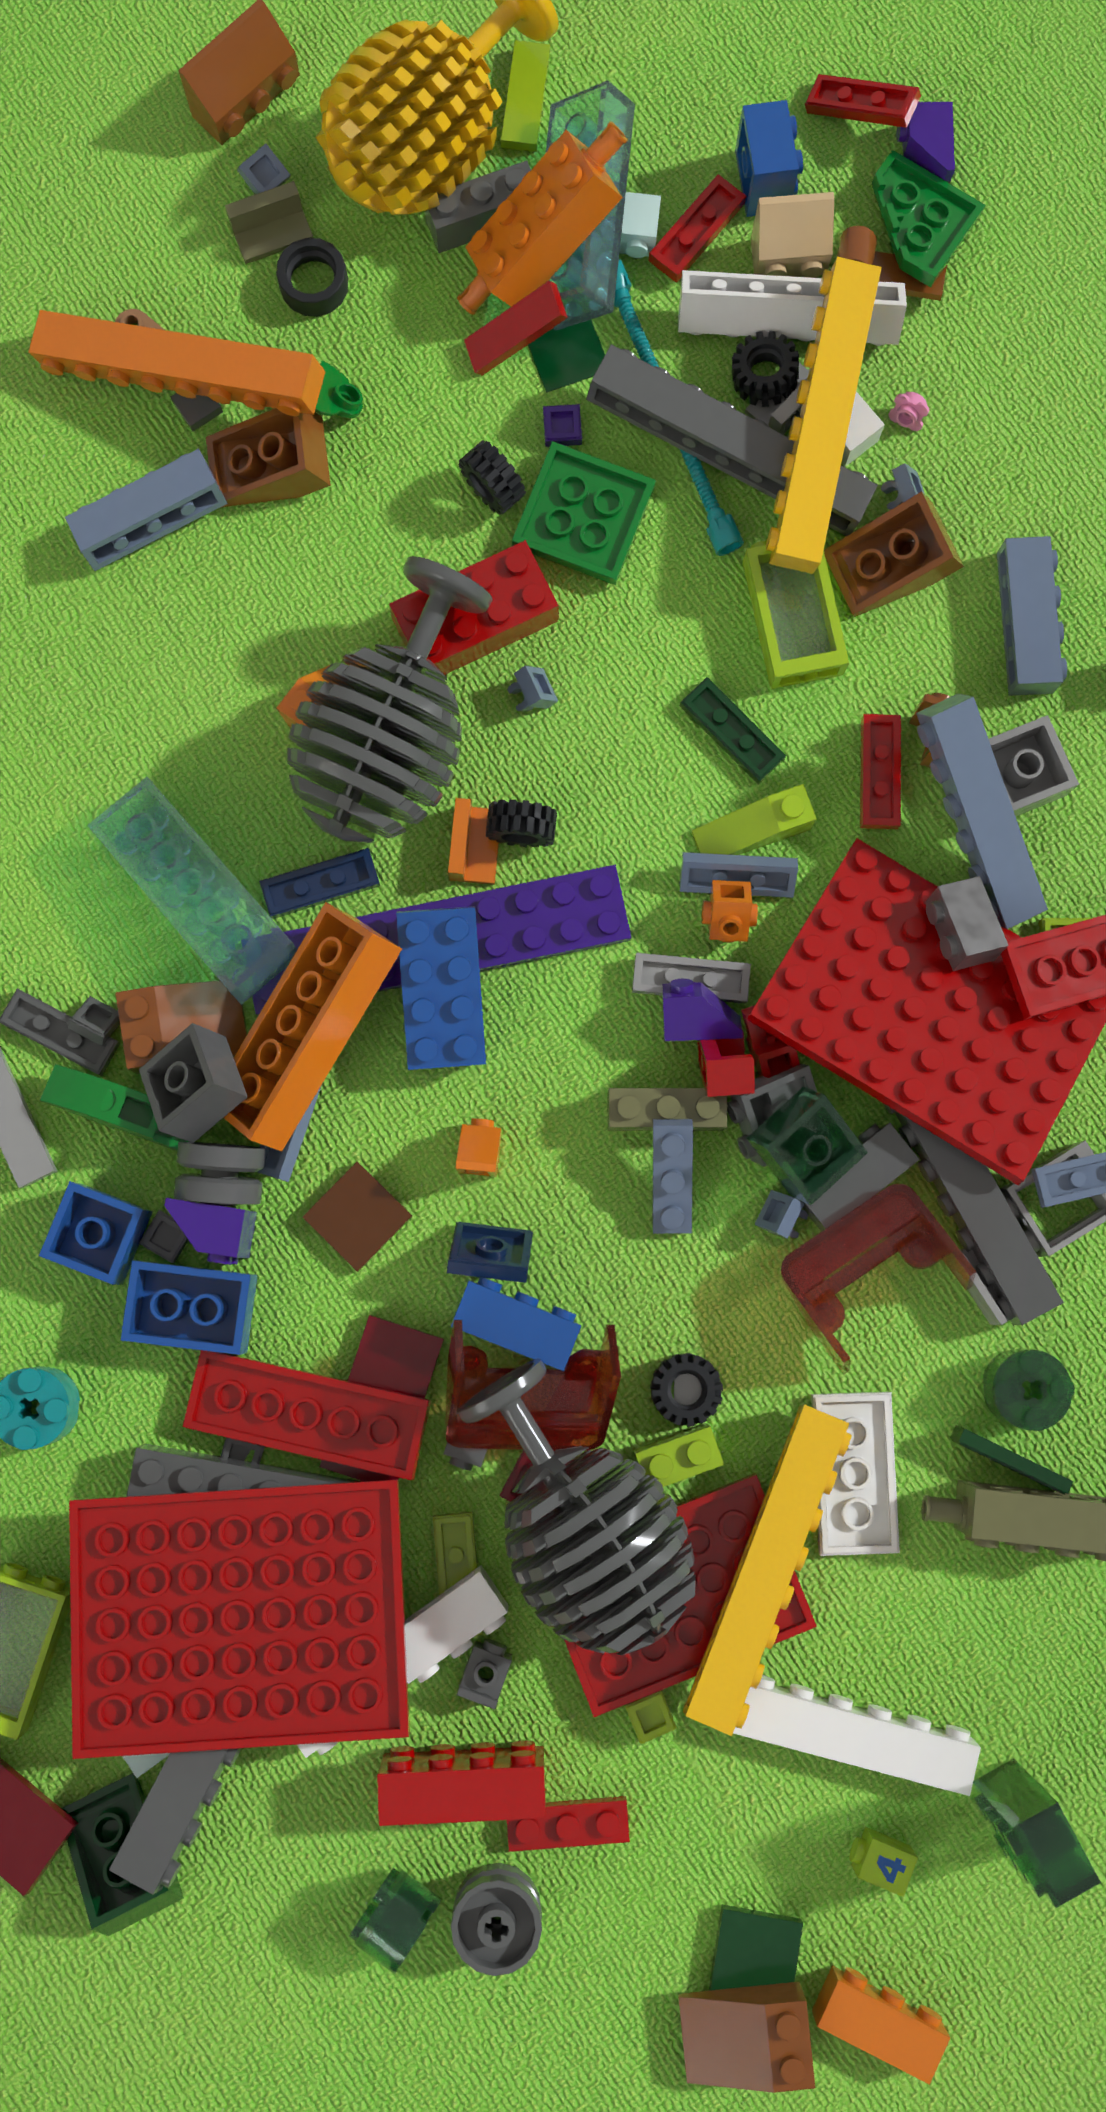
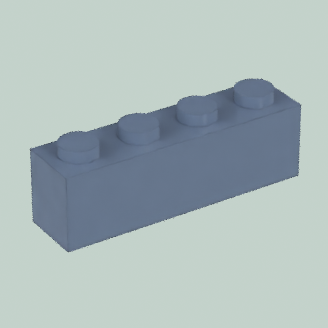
M198 448L189 454L180 456L177 460L156 471H151L144 477L112 491L109 495L89 505L82 506L77 511L66 516L65 519L81 553L94 571H97L226 505L227 501Z
M1051 536L1006 538L997 552L1008 695L1053 694L1067 677V661L1065 658H1061L1060 644L1063 643L1064 626L1062 622H1058L1057 608H1059L1061 602V590L1058 585L1055 586L1054 573L1058 565L1057 551L1052 550Z

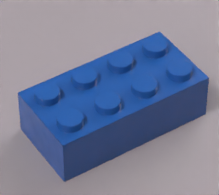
M475 906L397 911L398 944L402 948L399 957L408 1070L486 1064Z

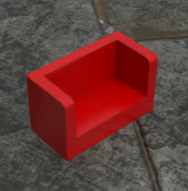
M744 1031L743 1038L697 1040L698 1067L707 1097L755 1093L754 1059L751 1054H745Z

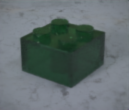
M804 1086L746 1138L787 1192L810 1206L868 1153L824 1094Z

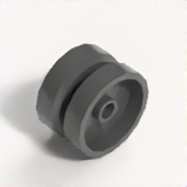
M178 1142L177 1163L183 1167L201 1169V1174L189 1173L176 1177L174 1198L217 1206L261 1204L263 1183L255 1178L240 1177L239 1172H258L263 1169L266 1148L220 1143Z
M494 1863L482 1865L468 1874L457 1890L451 1920L453 1945L462 1961L477 1972L492 1976L513 1973L526 1965L538 1949L542 1932L540 1894L527 1874L519 1868L508 1864ZM492 1917H501V1919L495 1920Z

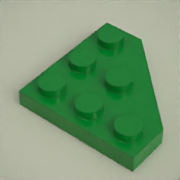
M892 150L875 173L871 185L899 269L931 288L981 216L986 205Z

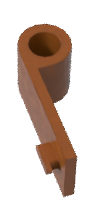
M852 226L842 233L837 253L838 257L882 267L879 282L905 283L906 296L941 301L947 265L930 288L900 270L895 254L875 251L877 237L869 228Z

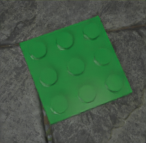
M552 441L513 536L512 546L526 540L533 555L616 585L653 494L656 480Z

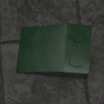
M134 1773L61 1808L79 1823L67 1839L91 1930L106 1936H110L184 1899L177 1876L169 1888L163 1886L162 1890L152 1895L109 1871L146 1800L138 1778H136Z

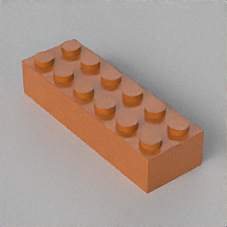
M325 902L234 1056L248 1097L223 1118L249 1140L283 1151L402 948L357 918Z

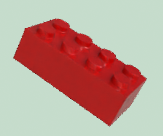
M526 540L458 571L489 592L493 600L489 609L480 614L450 607L427 659L431 660L446 675L558 622L559 605ZM417 590L389 603L392 620L405 646H407L429 598V595L421 590Z
M515 1741L511 1743V1747L495 1748L494 1743L480 1742L472 1744L471 1749L455 1750V1746L451 1744H439L432 1746L431 1751L414 1752V1747L398 1746L391 1748L390 1753H384L377 1773L379 1826L546 1818L544 1746H535L534 1741Z

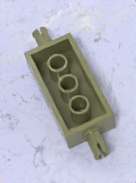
M958 1480L956 1499L931 1497L929 1495H924L922 1520L953 1523L955 1529L965 1534L966 1540L974 1541V1545L999 1548V1542H1004V1544L1014 1546L1015 1550L1030 1553H1039L1040 1546H1042L1044 1549L1055 1551V1554L1060 1556L1080 1558V1551H1083L1085 1554L1095 1555L1097 1560L1106 1561V1497L1076 1493H1065L1064 1495L1050 1490Z

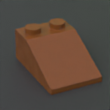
M274 408L206 437L209 467L227 501V504L222 507L300 498L331 486L323 418L316 412L314 415L300 413L299 416H290Z
M922 491L824 550L829 567L854 617L927 588L964 567L933 502Z
M238 979L159 985L115 992L126 1067L136 1074H140L139 1069L192 1023L225 1036L233 1057L247 1036Z
M800 1981L678 1994L687 2083L772 2093L815 2088L807 2002Z

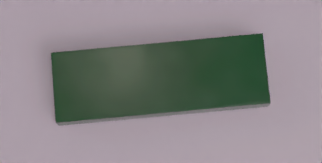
M708 677L680 702V707L758 785L785 760L786 755Z
M955 1426L950 1437L953 1442L1061 1494H1068L1074 1482L965 1428Z

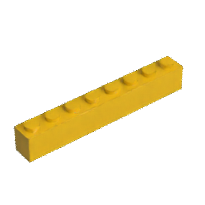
M837 256L831 270H824L819 287V294L824 295L822 307H816L811 330L817 331L815 344L809 343L804 359V367L809 368L807 380H801L796 398V403L802 404L800 416H794L789 432V440L794 441L792 454L786 453L781 471V476L787 478L784 491H778L773 513L779 514L776 528L771 527L766 543V550L772 551L769 561L771 565L813 574L821 564L882 267Z
M807 1405L799 1406L684 1706L683 1712L686 1717L730 1736L733 1735L735 1727L740 1729L743 1727L750 1705L745 1703L750 1687L757 1689L764 1672L765 1665L760 1664L765 1647L770 1650L772 1649L779 1632V1626L774 1624L780 1608L783 1610L787 1609L794 1592V1587L789 1585L794 1570L801 1571L806 1561L809 1548L804 1547L808 1532H816L823 1514V1510L818 1508L823 1493L829 1495L836 1481L837 1472L832 1469L837 1455L843 1457L848 1449L852 1436L846 1432L849 1426L848 1422Z

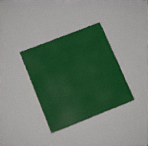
M587 309L567 315V319L528 345L546 393L593 377L605 357L604 350Z

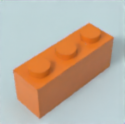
M832 1965L812 2008V2014L818 2028L929 2085L951 2038L942 2023V2017L937 2012L924 2005H920L917 2009L905 2003V1998L900 1993L887 1986H883L882 1990H879L868 1984V1979L863 1974L849 1967L842 1971Z

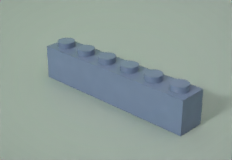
M956 694L916 713L920 723L917 726L919 738L923 745L929 748L933 759L930 763L932 774L937 782L942 784L946 795L943 798L944 807L948 815L955 820L959 831L956 833L957 843L960 849L967 854L971 867L968 868L970 878L980 876L1000 926L1009 929L1048 910L974 697Z

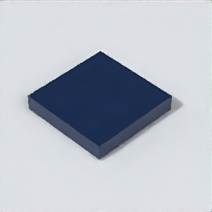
M456 1222L447 1273L527 1283L533 1231Z

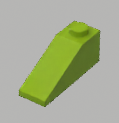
M804 784L769 795L692 830V835L699 853L740 855L811 830L817 818Z

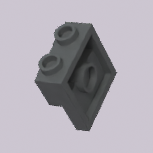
M799 1064L770 1078L765 1076L755 1078L754 1094L730 1095L731 1101L727 1102L728 1115L735 1124L739 1123L743 1135L737 1139L741 1153L746 1159L750 1158L751 1161L763 1167L831 1137L810 1067L806 1064Z

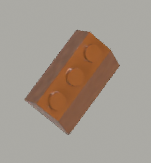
M257 0L178 70L192 117L221 145L229 138L237 136L249 120L257 113L264 112L270 102L283 90L291 88L297 77L300 76L296 53L262 0Z

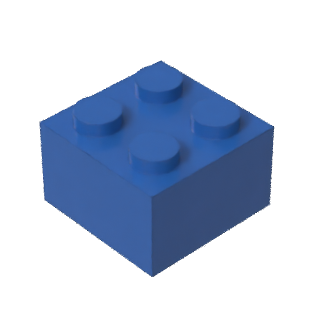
M787 100L744 105L742 107L735 154L742 193L746 195L744 205L746 217L756 215L759 198L797 195L798 193L797 175L803 172V156L801 150L795 149L794 140L797 138V122L795 115L790 116Z
M69 1181L39 1256L112 1285H123L153 1211L86 1185Z

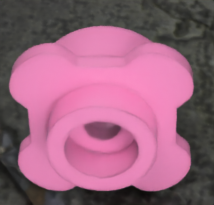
M915 392L896 395L894 399L896 405L888 414L890 420L912 431L921 430L923 427L922 419L929 413L926 400Z

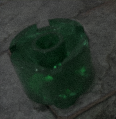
M1018 1348L1002 1352L991 1360L983 1374L984 1400L990 1412L997 1419L1008 1425L1030 1431H1041L1058 1423L1067 1413L1075 1389L1063 1364L1054 1356L1039 1350ZM1024 1381L1031 1383L1029 1387L1031 1394L1029 1396L1024 1395L1026 1391L1022 1387Z
M393 1867L372 1899L378 1904V1907L370 1903L349 1937L355 1940L354 1944L395 1974L421 1935L428 1919L435 1912L442 1898L403 1869L399 1872Z

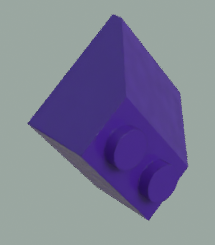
M165 1198V1208L195 1250L208 1253L207 1261L237 1265L239 1258L250 1257L257 1212Z

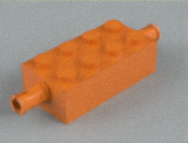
M610 121L607 124V127L589 147L566 129L557 141L551 144L548 151L533 169L523 177L521 183L509 197L498 206L496 212L484 226L473 235L471 241L466 245V249L477 267L478 275L457 296L460 305L468 313L475 315L479 307L491 294L512 307L545 284L623 198L604 167L619 148L628 141L624 133L613 122Z

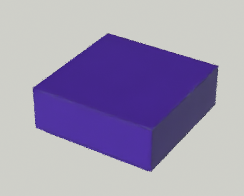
M580 404L543 406L545 447H550L552 441L564 446L582 445Z

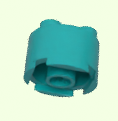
M45 1366L20 1369L4 1377L0 1381V1438L10 1446L21 1450H28L55 1443L67 1436L74 1428L79 1416L80 1396L74 1381L63 1371ZM38 1400L40 1403L36 1408L37 1414L31 1412L33 1406L31 1401Z

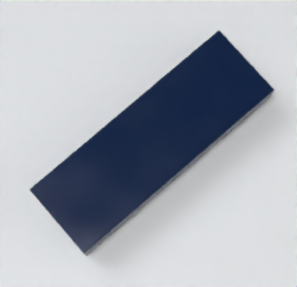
M369 848L259 881L271 919L380 886Z

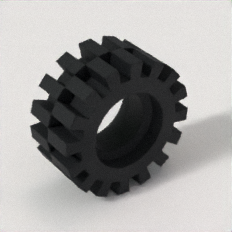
M763 331L756 332L755 340L749 335L745 337V346L742 343L737 345L736 353H733L732 376L735 391H740V398L745 401L749 396L750 404L755 406L758 400H762V407H769L768 400L773 399L774 404L777 405L781 403V395L786 399L791 395V389H796L797 379H799L798 350L795 351L793 341L787 344V336L783 334L780 335L779 339H776L775 331H769V336L763 337ZM764 361L776 363L780 367L779 371L774 375L764 377L754 374L751 369L757 363Z
M482 440L459 460L460 463L458 465L462 469V475L467 478L466 482L468 485L474 488L473 492L480 496L482 502L486 506L489 505L493 512L496 511L497 514L503 515L526 494L525 486L520 482L522 480L521 477L514 472L515 468L513 465H509L506 461L507 458L504 454L500 455L498 448L494 445L491 446L490 442Z
M505 800L493 801L488 807L486 837H489L488 839L496 840L498 843H507V845L511 846L515 844L520 845V847H527V845L546 847L548 844L552 845L555 839L557 811L551 809L552 807L548 805L542 806V803L537 802L532 804L525 800L523 802H517L516 800H509V802Z
M690 1353L675 1354L669 1359L662 1361L658 1369H655L650 1384L651 1398L656 1409L664 1418L676 1425H686L688 1427L706 1422L708 1417L713 1416L717 1412L716 1408L722 1401L721 1392L723 1391V1384L720 1381L718 1371L715 1370L709 1361ZM682 1374L694 1375L701 1384L702 1390L699 1399L690 1405L679 1404L674 1400L671 1393L673 1381Z

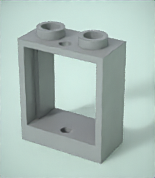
M1085 1140L1072 1144L1035 1168L1095 1154ZM1029 1171L1024 1182L1020 1185L1010 1182L1000 1188L1038 1257L1054 1254L1106 1222V1193L1091 1197L1098 1208L1097 1210L1046 1240L1017 1194L1018 1191L1034 1182L1032 1171Z

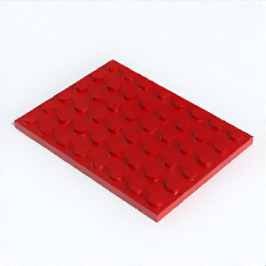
M856 838L747 1017V1020L1014 1184L1020 1185L1029 1173L1106 1023V996L1024 1020L1001 954L994 961L953 971L949 960L941 952L940 938L935 925L930 923L926 914L925 902L938 886ZM1001 927L1007 942L1022 938L1009 929Z
M398 1479L69 1501L72 1759L409 1737Z

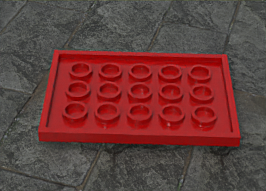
M755 1473L677 1504L678 1511L676 1516H681L684 1519L688 1531V1536L684 1543L687 1540L690 1541L693 1548L695 1560L694 1565L690 1569L694 1571L695 1596L683 1604L687 1608L666 1635L648 1647L625 1655H618L617 1653L619 1652L597 1653L579 1647L576 1644L577 1642H569L564 1639L593 1717L602 1715L697 1675L765 1497ZM795 1570L789 1583L790 1586L794 1587L791 1601L786 1610L780 1608L774 1623L779 1626V1632L774 1644L817 1627Z

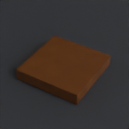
M356 1162L303 1216L357 1272L413 1217L359 1162Z

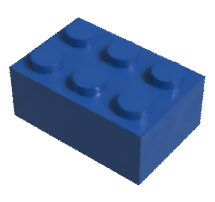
M132 1260L120 1341L237 1355L245 1354L248 1350L258 1275Z
M479 1277L477 1283L473 1281L468 1282L451 1327L531 1359L540 1358L546 1365L561 1371L565 1370L581 1329V1325L574 1322L576 1314L557 1306H553L552 1312L538 1308L539 1299L517 1291L515 1298L500 1292L503 1285L487 1278Z

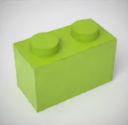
M707 1423L633 1449L637 1463L645 1468V1475H653L663 1487L724 1465L711 1426Z

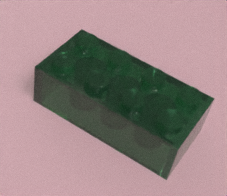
M1015 1759L1006 1762L973 1781L979 1793L973 1799L984 1819L989 1821L996 1832L993 1835L1005 1858H1009L1015 1870H1019L1024 1881L1030 1884L1038 1898L1045 1895L1052 1905L1057 1908L1101 1883L1058 1802Z

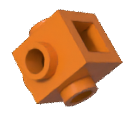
M712 880L710 901H703L702 924H708L709 940H720L727 943L734 941L748 942L749 927H756L758 905L752 902L751 882Z

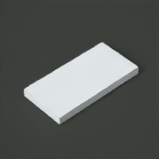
M891 1392L811 1394L812 1408L848 1422L849 1426L846 1432L852 1435L845 1455L843 1457L837 1455L832 1470L837 1472V1477L832 1491L829 1495L823 1493L818 1506L819 1509L823 1510L822 1518L817 1528L819 1555L900 1553Z

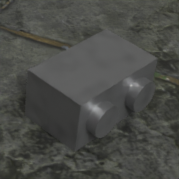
M980 876L938 886L925 902L928 920L931 924L935 925L940 938L941 952L949 960L953 971L994 961L1009 946Z

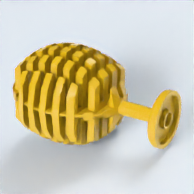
M494 0L498 8L469 38L452 31L442 20L428 25L426 21H409L406 19L373 34L366 39L364 44L358 46L350 54L346 63L342 64L330 82L331 86L325 88L319 101L321 113L323 112L322 130L315 137L325 152L329 165L327 167L344 194L358 204L378 214L390 212L391 215H407L435 208L440 205L437 192L449 197L456 190L455 185L464 183L469 175L486 158L485 152L493 149L497 138V127L488 129V127L492 126L493 110L498 109L503 101L495 88L491 89L487 75L491 70L484 56L513 26L532 40L538 42L549 40L557 32L559 26L558 16L552 1Z

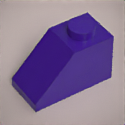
M918 102L907 128L897 126V142H902L904 157L949 184L955 171L953 102Z
M681 978L672 980L667 984H662L665 1041L743 1038L741 1016L703 983Z

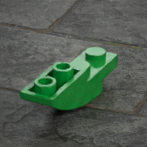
M54 1065L41 1096V1102L107 1127L120 1129L175 1151H178V1142H189L159 1131L147 1094L87 1073Z

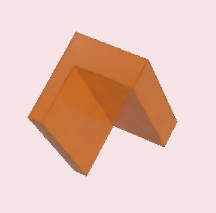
M455 799L448 866L449 880L495 885L499 843L486 837L488 808L472 807L471 799Z

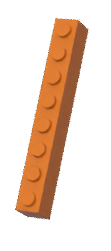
M45 310L39 311L28 351L41 364L42 370L57 376H62L63 372L75 374L77 377L87 381H95L96 378L107 379L109 382L121 387H128L129 383L141 385L143 388L156 393H161L163 389L171 390L191 399L196 398V395L207 396L221 404H230V401L242 402L247 407L255 410H264L265 407L277 408L280 412L290 416H299L300 413L314 415L326 372L315 356L309 353Z

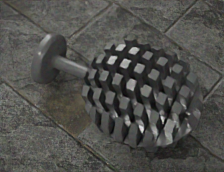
M410 556L403 567V573L407 580L419 590L429 595L406 648L376 644L375 647L379 649H375V652L366 647H361L343 656L345 664L332 663L321 673L324 680L329 681V683L314 681L306 691V695L314 700V703L301 701L295 712L297 718L309 727L297 723H292L290 727L289 739L306 752L296 748H287L288 764L300 774L322 785L319 786L298 775H289L293 792L304 801L334 814L333 819H328L302 807L304 812L322 831L343 841L374 843L372 838L346 827L348 822L384 838H393L406 832V829L400 823L389 817L410 824H418L427 816V812L422 810L423 808L413 801L421 805L435 807L443 795L432 785L449 787L454 774L445 765L452 764L455 766L458 763L460 750L452 743L455 741L460 742L462 739V726L454 717V715H460L457 700L453 691L446 685L447 682L445 680H447V677L427 657L450 607L480 614L489 609L493 598L488 591L470 578L429 559Z
M537 1358L492 1382L463 1403L456 1412L463 1422L474 1423L499 1410L533 1464L512 1491L515 1493L520 1490L518 1493L522 1494L507 1504L505 1512V1528L510 1527V1530H512L505 1538L507 1556L509 1558L512 1556V1559H514L511 1564V1571L516 1583L523 1584L521 1593L528 1605L531 1604L532 1607H535L537 1617L544 1624L555 1627L553 1631L569 1642H577L576 1644L579 1647L597 1653L619 1652L617 1653L618 1655H625L648 1647L666 1635L687 1608L683 1604L695 1596L694 1571L690 1569L694 1565L695 1560L693 1548L690 1541L687 1540L684 1543L688 1536L687 1527L684 1519L681 1516H676L678 1511L677 1505L669 1494L665 1496L663 1485L653 1475H645V1468L634 1460H623L622 1454L605 1448L585 1451L589 1447L578 1446L553 1451L521 1399V1396L539 1383L546 1374L545 1365L540 1358Z

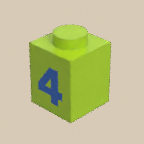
M865 1827L862 1837H856L852 1844L849 1860L852 1862L851 1866L859 1879L904 1897L918 1856L910 1845Z

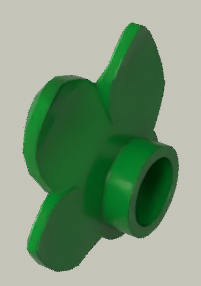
M321 361L320 365L326 372L315 412L326 416L338 415L343 418L359 416L363 409V395L361 391L349 383L348 378L327 362Z

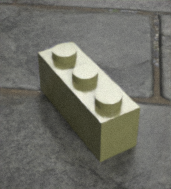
M609 1088L607 1093L608 1131H653V1119H692L693 1131H723L727 1128V1096L707 1097L705 1088Z

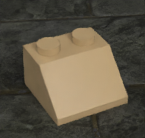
M834 192L759 198L751 235L754 274L817 278L823 275L824 270L829 269L833 255Z

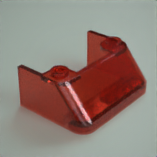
M904 1184L888 1186L792 1251L784 1258L781 1265V1275L784 1284L808 1326L843 1374L850 1371V1357L833 1335L842 1327L845 1319L844 1307L835 1295L897 1252L908 1265L916 1269H926L943 1260L965 1290L972 1287L975 1279L976 1270L916 1192Z
M462 1320L453 1321L448 1354L445 1418L446 1440L450 1445L457 1448L524 1450L499 1410L474 1423L463 1422L456 1412L463 1403L480 1390L516 1369L488 1368V1358L483 1350L474 1346H463ZM606 1325L601 1350L582 1349L569 1357L564 1371L546 1369L543 1379L521 1396V1399L553 1450L586 1446L589 1448L585 1451L598 1448L605 1441L621 1378L615 1325Z

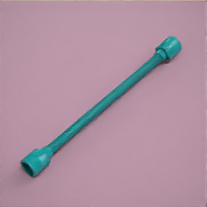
M611 259L604 262L596 269L595 275L607 302H613L615 307L619 308L640 360L654 367H659L631 303L629 291L632 285L620 259ZM680 449L689 474H691L695 487H697L696 490L700 495L704 508H706L707 520L709 522V527L706 528L716 555L724 556L736 551L744 544V541L732 515H726L724 509L719 507L720 505L710 486V482H708L709 479L705 474L701 461Z

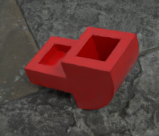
M754 1006L741 1010L748 1036L746 1042L749 1052L753 1056L754 1066L759 1077L765 1076L770 1078L800 1064L796 1049L747 1020Z

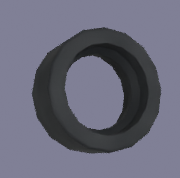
M304 238L293 242L284 249L277 261L276 276L284 301L293 311L304 316L319 317L333 312L342 304L348 292V275L342 254L333 244L320 238ZM311 261L329 265L334 273L332 284L324 291L315 294L300 292L293 287L291 282L294 270L300 265Z

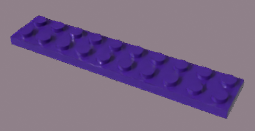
M616 865L355 917L399 946L397 911L475 906L480 971L631 941V933ZM310 927L242 940L255 1014L257 1016L266 1004ZM399 956L377 992L402 987Z

